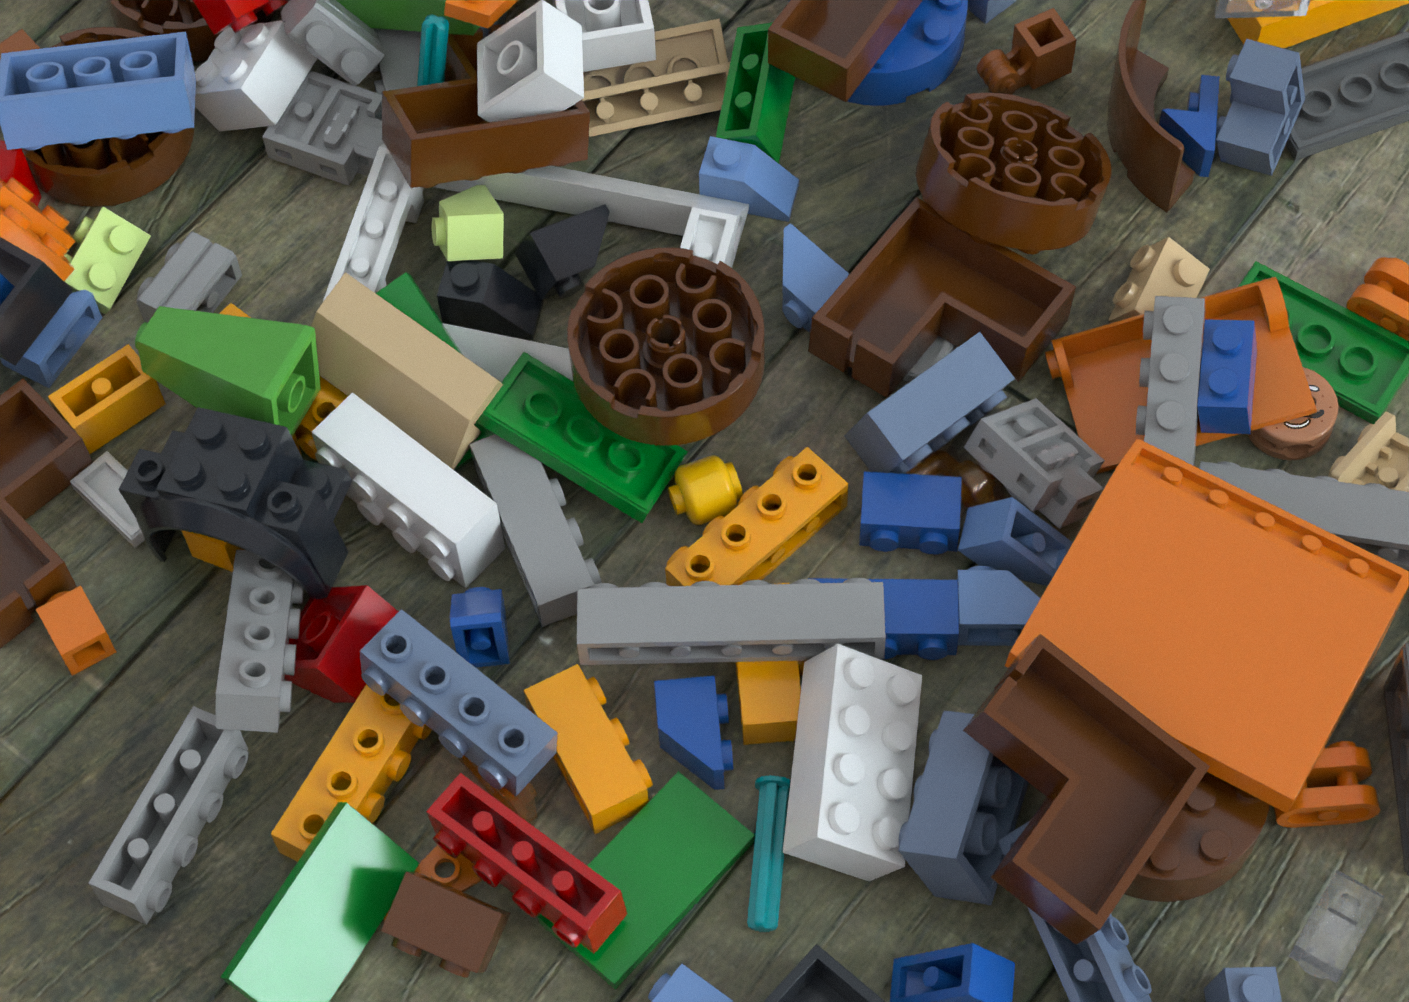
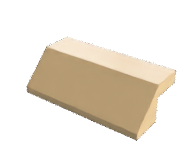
M720 18L655 31L656 60L583 72L584 98L582 101L590 111L589 137L721 110L730 62H728Z
M345 272L316 311L311 326L315 328L319 376L347 396L353 392L454 470L469 450L470 443L475 442L481 433L474 425L503 384Z

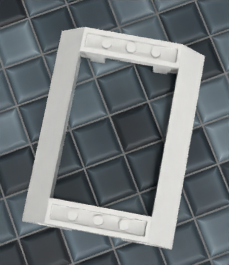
M385 143L379 146L323 301L345 272L374 293L387 286L385 278L405 221L417 223L424 203L422 193L424 188H410ZM555 166L528 169L517 174L503 173L484 176L474 181H453L434 186L436 188L462 192L476 185H486L494 199L574 215L606 204L610 211L608 221L681 235L683 239L680 248L693 250L694 256L707 259L716 264L722 261L731 268L749 210V204ZM442 323L462 354L500 382L503 381L523 352L528 353L573 381L568 348Z

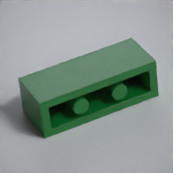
M773 22L737 27L716 137L756 145L779 164L795 76L768 63V29Z

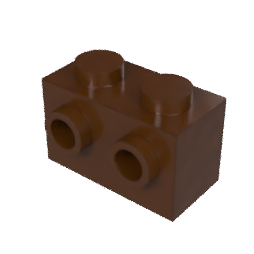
M406 872L381 931L394 937L391 943L393 947L420 957L422 951L425 950L442 958L439 967L458 976L468 978L471 971L475 973L486 972L511 913L419 872Z

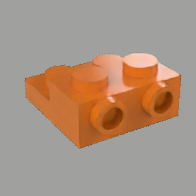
M11 177L7 183L0 178V237L43 261L65 281L75 270L64 256L76 242L66 229L70 222L50 205L41 210L33 204L30 199L34 194L15 178Z

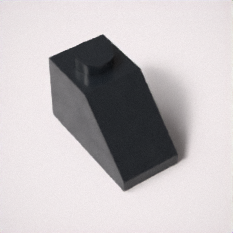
M606 204L529 233L515 251L517 259L540 300L558 294L560 299L567 298L584 287V278L595 267L610 211Z
M474 260L447 261L437 293L442 323L527 340L534 339L544 300H540L534 290L495 264Z

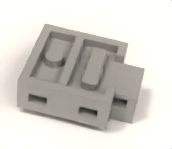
M309 71L277 124L268 126L262 136L268 158L348 186L356 173L368 176L378 148L384 144L382 140V95Z
M1037 398L982 418L964 446L977 460L979 466L986 472L993 474L1014 499L1032 512L1038 509L1059 529L1085 518L1104 490L1093 478L1105 460Z

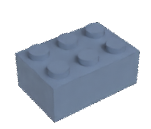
M978 332L867 412L844 437L871 472L906 474L917 466L921 460L942 448L955 438L958 433L969 425L971 426L1006 399L1007 396L1002 389L1015 378L983 335Z
M943 711L938 729H935L930 737L929 757L924 773L918 777L915 783L914 803L908 822H905L900 829L898 851L934 897L992 905L998 883L991 876L1005 857L997 840L1014 831L1029 782L963 731L975 714Z

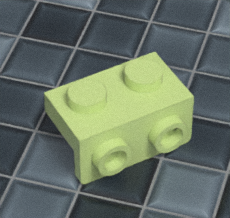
M102 207L93 219L85 215L72 235L78 244L72 255L66 253L64 256L75 270L64 282L73 289V292L85 289L93 293L100 312L106 314L115 302L151 235L107 208Z

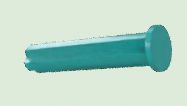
M431 14L426 16L425 21L422 23L417 86L444 82L449 22L445 17H437Z
M761 776L755 780V788L759 790L747 925L750 929L759 932L776 930L779 920L784 864L783 844L791 779L781 776Z

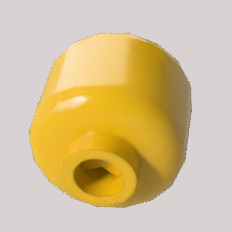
M716 455L679 466L675 472L676 485L668 487L669 497L676 515L685 513L689 521L694 525L709 523L720 515L725 517L737 507V500H740L743 495L733 463H724Z

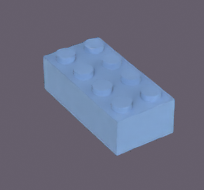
M186 32L1 53L0 125L7 150L20 148L36 150L45 145L62 143L79 145L95 139L112 137L129 139L138 134L161 131L164 133H177L186 128H194L196 75Z

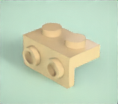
M1170 237L1150 246L1148 244L1142 246L1131 259L1130 267L1133 269L1127 281L1114 295L1113 303L1115 307L1109 317V321L1113 323L1144 314L1145 311H1154L1155 296L1197 298L1210 269Z
M1386 411L1375 424H1368L1361 432L1357 444L1346 456L1342 455L1336 459L1329 471L1328 477H1332L1339 482L1358 485L1376 483L1388 489L1409 492V438L1396 432L1395 415Z

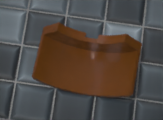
M1134 0L1126 14L1120 33L1108 101V135L1113 152L1118 153L1121 162L1128 170V179L1153 204L1168 213L1192 184L1195 172L1182 163L1184 153L1182 142L1170 135L1155 121L1154 101L1161 86L1167 79L1169 68L1137 50L1147 0Z

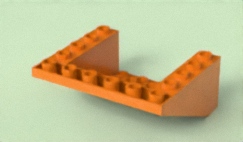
M1137 438L1116 467L1009 652L1005 667L1009 668L1020 652L1039 634L1043 635L1209 765L1208 773L1288 814L1388 631L1409 588V571Z

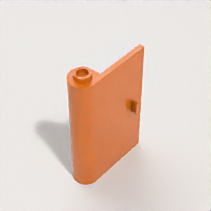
M1271 277L1201 297L1205 298V319L1251 320L1255 322L1257 358L1251 431L1317 413L1316 405L1289 328L1287 310L1277 278ZM1144 314L1051 340L1053 350L1045 352L1052 379L1062 378L1078 437L1105 460L1096 474L1116 469L1135 440L1138 438L1144 441L1145 435H1136L1138 405L1147 406L1148 387H1139L1141 358L1151 357L1152 340H1143ZM1198 415L1196 446L1239 435L1201 433Z

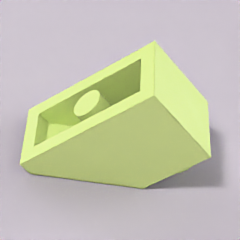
M486 185L473 186L439 201V217L432 218V240L434 246L440 247L447 261L503 258L504 213Z

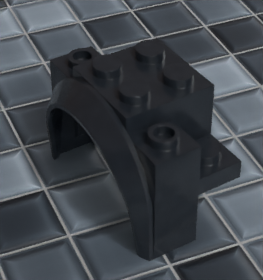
M198 407L185 433L173 430L161 453L139 449L118 489L136 517L147 545L154 556L161 562H165L167 559L165 552L176 530L193 532L230 543L271 562L289 574L312 599L317 600L328 597L348 555V550L333 521L353 480L346 469L303 460L288 428L285 426Z

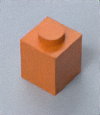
M81 585L71 591L55 594L46 604L36 609L72 676L116 653L104 626Z

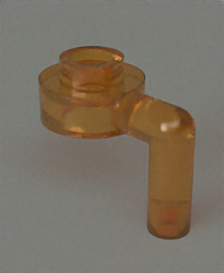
M937 451L906 473L935 476L942 473L944 476L962 477L961 502L967 508L994 500L993 488H995L996 484L992 474L983 470L979 464L976 465L969 460H965L960 464L946 451Z

